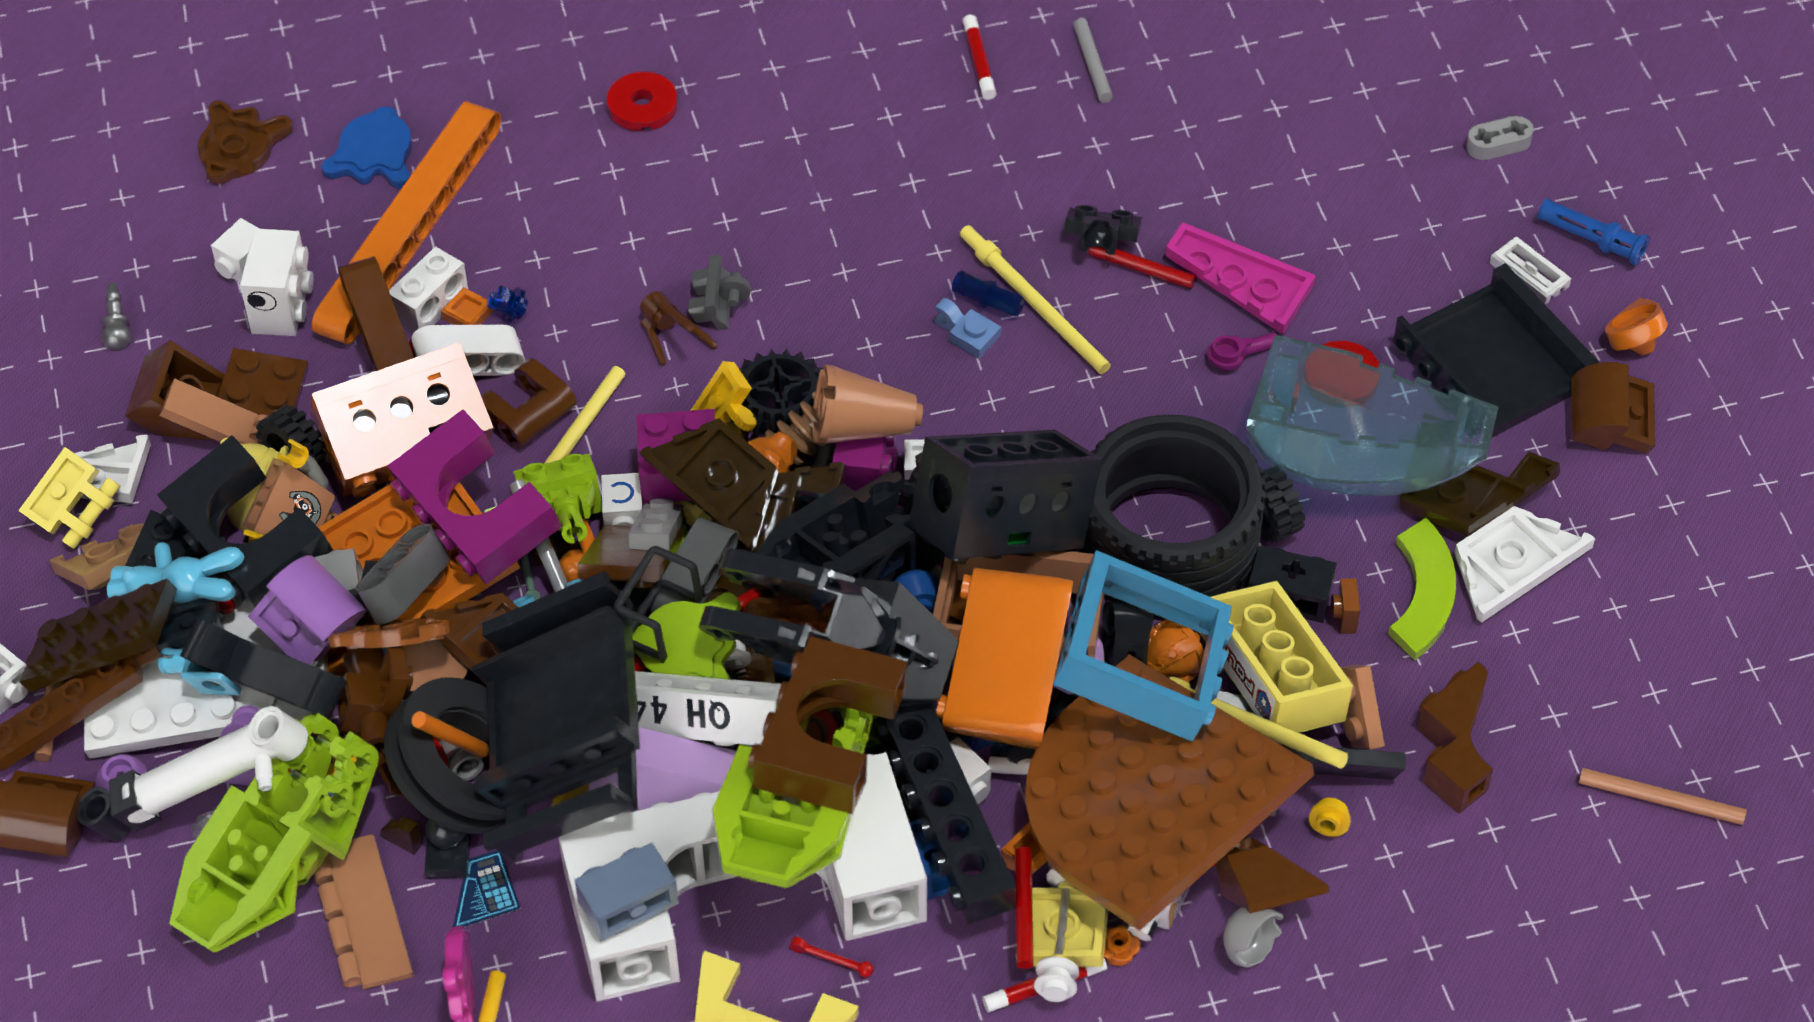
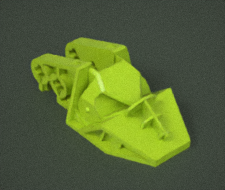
M846 708L844 727H841V730L835 731L833 746L864 753L873 714ZM810 716L800 725L804 731H806ZM739 745L712 808L723 873L788 888L841 859L852 814L804 801L798 802V805L784 801L785 796L753 788V769L748 768L752 747Z
M319 713L308 715L301 721H298L306 727L308 733L306 746L299 756L289 761H281L277 758L271 760L273 772L272 788L268 791L260 790L256 776L245 793L231 785L185 856L169 924L214 953L294 913L297 886L307 883L328 853L342 861L347 855L378 765L379 756L374 746L350 731L345 739L339 737L336 725ZM312 732L318 734L315 740L310 736ZM352 755L357 758L355 763L350 759ZM332 757H335L337 760L334 763V767L337 769L333 775L328 774L326 776ZM289 768H291L292 770L295 769V772L292 776H290L291 773L288 772ZM329 792L335 793L331 800V797L327 795Z

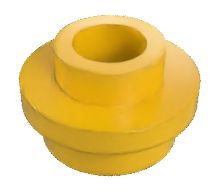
M1324 798L1311 808L1309 823L1316 832L1328 837H1337L1348 831L1351 817L1348 807L1342 801L1336 798Z

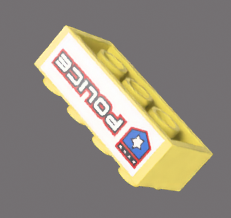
M1278 581L1210 596L1232 606L1228 623L1233 624L1234 628L1227 645L1223 647L1224 650L1228 651L1223 668L1257 716L1298 733L1346 721L1353 684ZM1200 633V635L1206 642L1208 636Z

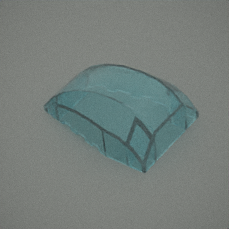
M1275 335L1248 417L1246 438L1247 443L1260 460L1268 467H1279L1280 471L1283 470L1286 473V479H1291L1296 483L1317 490L1353 496H1389L1429 489L1464 474L1487 459L1498 406L1452 389L1447 395L1431 389V381L1418 376L1414 382L1395 375L1396 368L1380 363L1378 368L1362 363L1363 356L1350 351Z

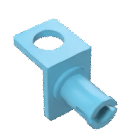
M164 648L161 650L160 654L162 656L171 657L158 658V666L162 673H181V678L202 694L240 695L241 688L222 673L211 672L180 657L183 649ZM214 682V683L220 684V685H222V686L214 685V684H211V683Z

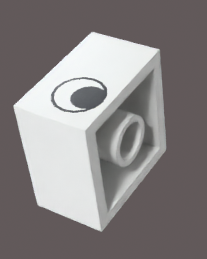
M254 229L240 283L252 334L296 337L299 322L305 321L307 312L305 297L306 293H312L314 277L313 272L307 269L308 248L302 247L299 231Z

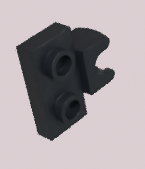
M1078 205L1076 208H1069L1065 219L1064 233L1080 235L1079 250L1087 251L1090 247H1101L1106 249L1107 254L1113 255L1116 253L1118 240L1137 242L1142 217L1134 216L1132 212L1127 210H1114L1112 213L1097 211V208L1094 206Z

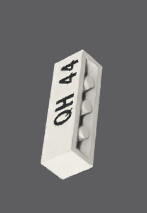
M635 671L638 726L694 741H714V744L718 746L761 744L764 738L763 726L769 712L775 713L778 707L777 697L781 684Z

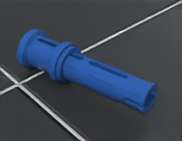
M1549 198L1543 201L1537 215V219L1540 221L1543 220L1569 233L1598 244L1599 249L1605 254L1612 252L1629 259V263L1633 266H1637L1641 262L1650 241L1649 235L1642 234L1639 236L1622 229L1621 224L1618 222L1606 224L1579 211L1553 202ZM1564 216V217L1569 218V219H1571V220H1573V221H1576V222H1578V223H1581V224L1587 226V229L1584 228V227H1581V226H1579V225H1577V224H1574V223H1572V222H1570V221H1567V220L1563 219L1562 217ZM1620 241H1623V242H1625V243H1627V244H1630L1631 247L1626 246V245L1620 243Z

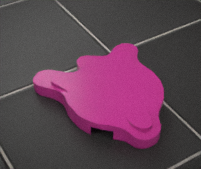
M463 926L452 927L450 932L446 933L445 966L443 968V984L448 996L450 1018L454 1022H474L475 986L473 963L470 954V937Z

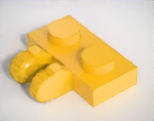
M723 361L691 410L714 409L715 419L720 418L744 440V435L741 434L740 429L747 432L752 431L757 424L751 410L741 405L752 389L735 362Z

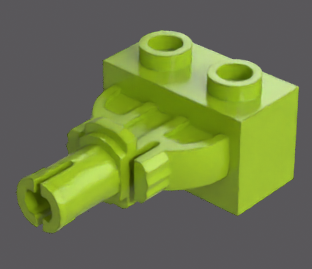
M589 453L584 455L570 454L564 456L561 460L545 464L531 463L523 469L513 471L515 481L523 479L525 484L530 482L552 506L562 525L559 531H561L563 539L567 543H575L572 535L574 533L577 536L578 542L586 538L587 527L581 516L588 519L591 514L602 512V499L597 473Z

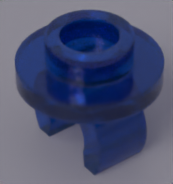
M499 286L497 293L490 292L486 305L495 311L502 312V320L511 323L514 319L519 320L523 316L528 306V300L525 299V290L520 287L512 291L507 287Z

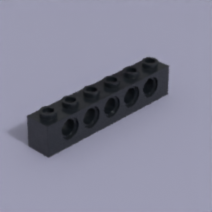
M932 703L898 707L893 720L880 716L873 719V727L879 742L886 741L890 749L887 752V757L892 772L895 776L901 774L905 783L902 785V791L909 809L916 808L920 818L917 819V825L924 843L931 841L935 850L932 853L935 869L939 877H947L951 886L947 888V892L954 911H962L967 925L1016 909L1015 884ZM907 737H917V739H914V740H908V739H905V738H907ZM928 769V770H932L933 772H930V773H922V772H919V771ZM937 803L949 804L944 807L935 806ZM959 836L964 839L960 841H953L949 838ZM973 870L979 872V874L967 875L965 872Z

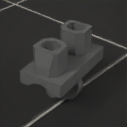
M720 254L710 256L708 268L693 271V288L698 295L705 294V296L690 299L688 308L690 315L696 323L712 321L717 330L728 329L731 307H736L739 302L747 300L751 292L750 283L742 278L741 273H730L722 267L723 258Z

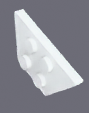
M1513 506L1456 544L1454 554L1477 619L1482 623L1592 549L1595 538L1585 532L1582 537L1560 530L1561 523L1548 518H1538L1532 512Z

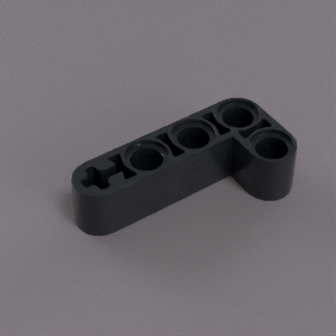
M198 618L180 654V657L206 670L222 673L234 682L314 714L319 713L327 719L331 718L347 683L345 679L240 638L223 628Z

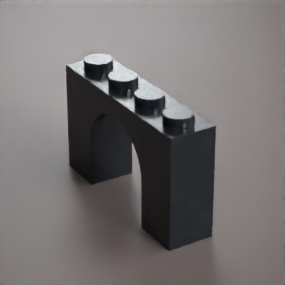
M231 435L158 493L157 496L166 507L161 511V514L175 530L181 526L186 530L187 533L183 538L197 555L203 551L209 555L226 547L239 548L245 557L243 563L232 570L216 573L215 575L220 579L224 576L230 579L231 585L236 591L235 597L242 605L249 601L256 607L269 592L266 586L289 564L301 557L308 555L317 557L334 551L323 532L300 507L270 532L257 540L236 544L220 539L221 523L228 510L267 478L255 459Z

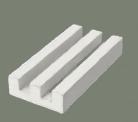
M1517 236L1491 255V265L1497 268L1506 263L1545 305L1550 302L1551 296L1555 298L1560 294L1561 289L1566 290L1570 287L1571 277ZM1511 251H1514V252H1515L1516 254H1518L1521 258H1523L1526 262H1524L1522 259H1520L1518 256H1516V255H1515L1514 253H1512ZM1537 270H1539V271H1540L1541 273H1543L1546 277H1548L1550 280H1552L1553 283H1552L1551 281H1549L1547 278H1545L1543 275H1541L1539 272H1537Z

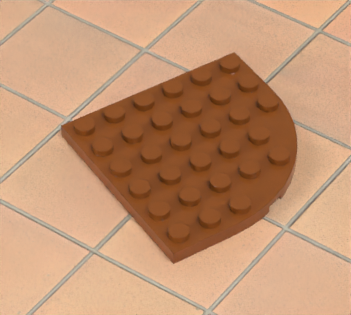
M1130 654L1115 666L1194 699L1195 693ZM1079 696L1046 730L1040 747L1036 748L1026 779V807L1033 836L1043 850L1046 860L1055 871L1077 890L1140 931L1314 776L1312 763L1216 707L1210 726L1203 724L1192 742Z

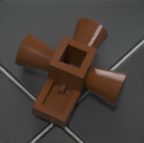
M388 647L385 657L382 648L348 649L343 657L348 670L343 679L347 683L337 703L341 730L339 737L345 739L349 731L376 748L379 756L378 764L386 763L384 752L385 729L391 715L403 703L405 691L412 688L413 667L407 665L405 648Z

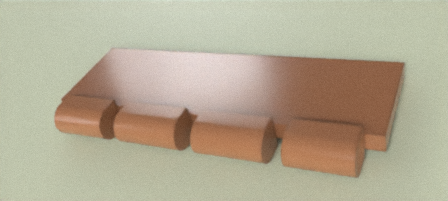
M374 834L354 838L343 861L328 853L314 873L316 883L320 885L318 891L325 917L330 920L328 928L335 953L339 955L337 961L344 986L362 985L363 989L412 978L413 971Z

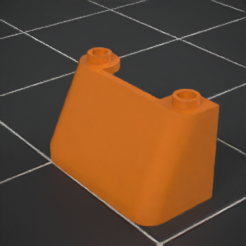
M974 568L972 575L964 574L959 598L967 599L949 692L948 695H941L936 709L938 718L943 720L942 727L944 731L1034 750L1040 747L1073 580L983 568Z

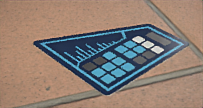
M496 850L470 858L469 875L467 878H463L453 927H466L519 910L520 904L502 853Z

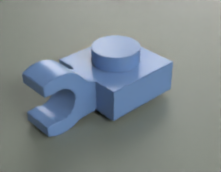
M943 298L935 307L939 314L934 319V322L941 328L950 331L949 342L977 359H980L1001 336V326L973 309H970L966 315H963L957 305L947 298Z

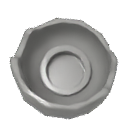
M1245 907L1237 909L1228 918L1224 929L1223 942L1227 957L1232 963L1241 967L1250 968L1262 963L1271 951L1275 937L1282 934L1275 919L1282 920L1284 916L1270 908L1249 913Z

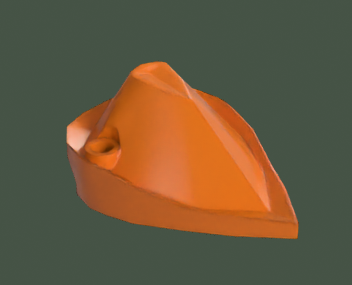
M1638 298L1609 321L1605 327V332L1612 349L1616 351L1630 349L1639 355H1647L1654 351L1657 338L1666 331L1668 322L1659 303L1646 298Z

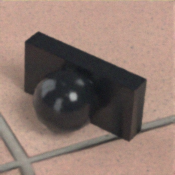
M428 818L425 826L427 844L424 872L426 878H467L469 875L471 833L448 829Z

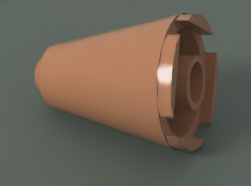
M823 365L824 370H820L813 405V409H817V418L820 420V422L812 421L815 443L827 444L911 434L914 426L920 427L923 405L922 403H917L915 394L833 365Z

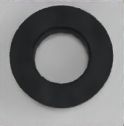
M453 677L433 679L422 684L395 710L385 729L384 752L388 768L395 783L417 810L430 820L448 829L477 834L485 833L506 823V807L498 808L475 791L474 783L465 781L452 772L438 755L433 735L412 725L413 715L416 712L422 711L489 745L487 688L469 680ZM488 753L487 758L490 764V756Z

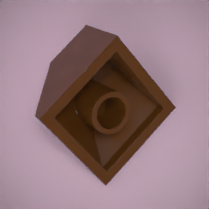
M1249 834L1215 863L1221 895L1239 907H1245L1249 913L1330 893L1327 883L1257 839L1250 837Z

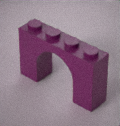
M462 409L387 466L395 478L390 485L404 502L409 498L415 504L412 507L413 512L423 524L432 523L437 529L435 533L444 549L448 552L454 548L459 554L455 559L469 577L476 573L486 585L559 530L562 525L552 506L530 482L497 507L483 514L465 516L448 510V500L456 484L495 454L485 432Z

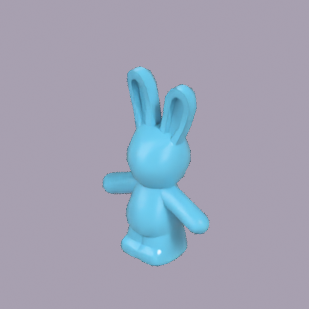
M162 542L158 543L154 549L156 567L115 566L111 570L110 581L107 584L108 598L132 592L144 584L151 585L168 579L177 588L173 601L187 603L199 597L214 601H228L235 596L236 591L226 579L210 578L207 576L232 570L242 564L245 557L239 548L226 547L201 559L186 556L178 557L172 561L169 545Z

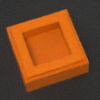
M463 287L441 310L443 320L452 325H482L494 312L493 302Z

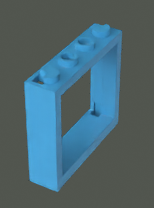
M1096 550L1080 582L1053 685L1193 742L1203 724L1210 726L1216 711V705L1211 704V701H1214L1221 687L1222 678L1218 677L1217 674L1223 669L1228 656V651L1224 650L1223 647L1227 645L1234 628L1233 624L1228 623L1232 606ZM1102 592L1208 636L1194 699L1085 655Z

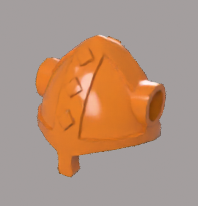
M1168 619L1154 624L1149 636L1147 665L1168 678L1175 676L1187 682L1193 680L1200 673L1204 649L1200 643L1201 637L1198 632H1193L1192 629Z

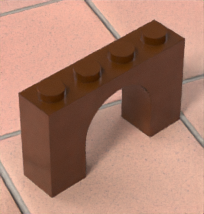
M810 636L804 651H797L791 667L792 677L789 682L783 681L777 697L778 707L775 713L769 712L763 726L764 738L761 744L755 743L749 755L748 768L753 769V788L853 815L866 785L867 754L815 740L800 725L810 715L823 709L835 707L854 709L893 720L906 691L907 661Z

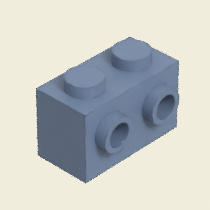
M653 842L641 848L629 849L620 858L603 866L592 867L580 877L574 879L578 903L601 941L679 904L676 880Z

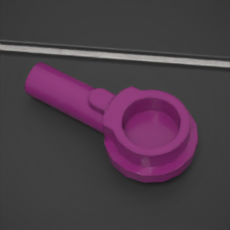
M1275 332L1252 339H1241L1237 335L1219 336L1208 347L1207 358L1218 369L1234 370L1241 366L1244 356L1278 347L1279 338Z

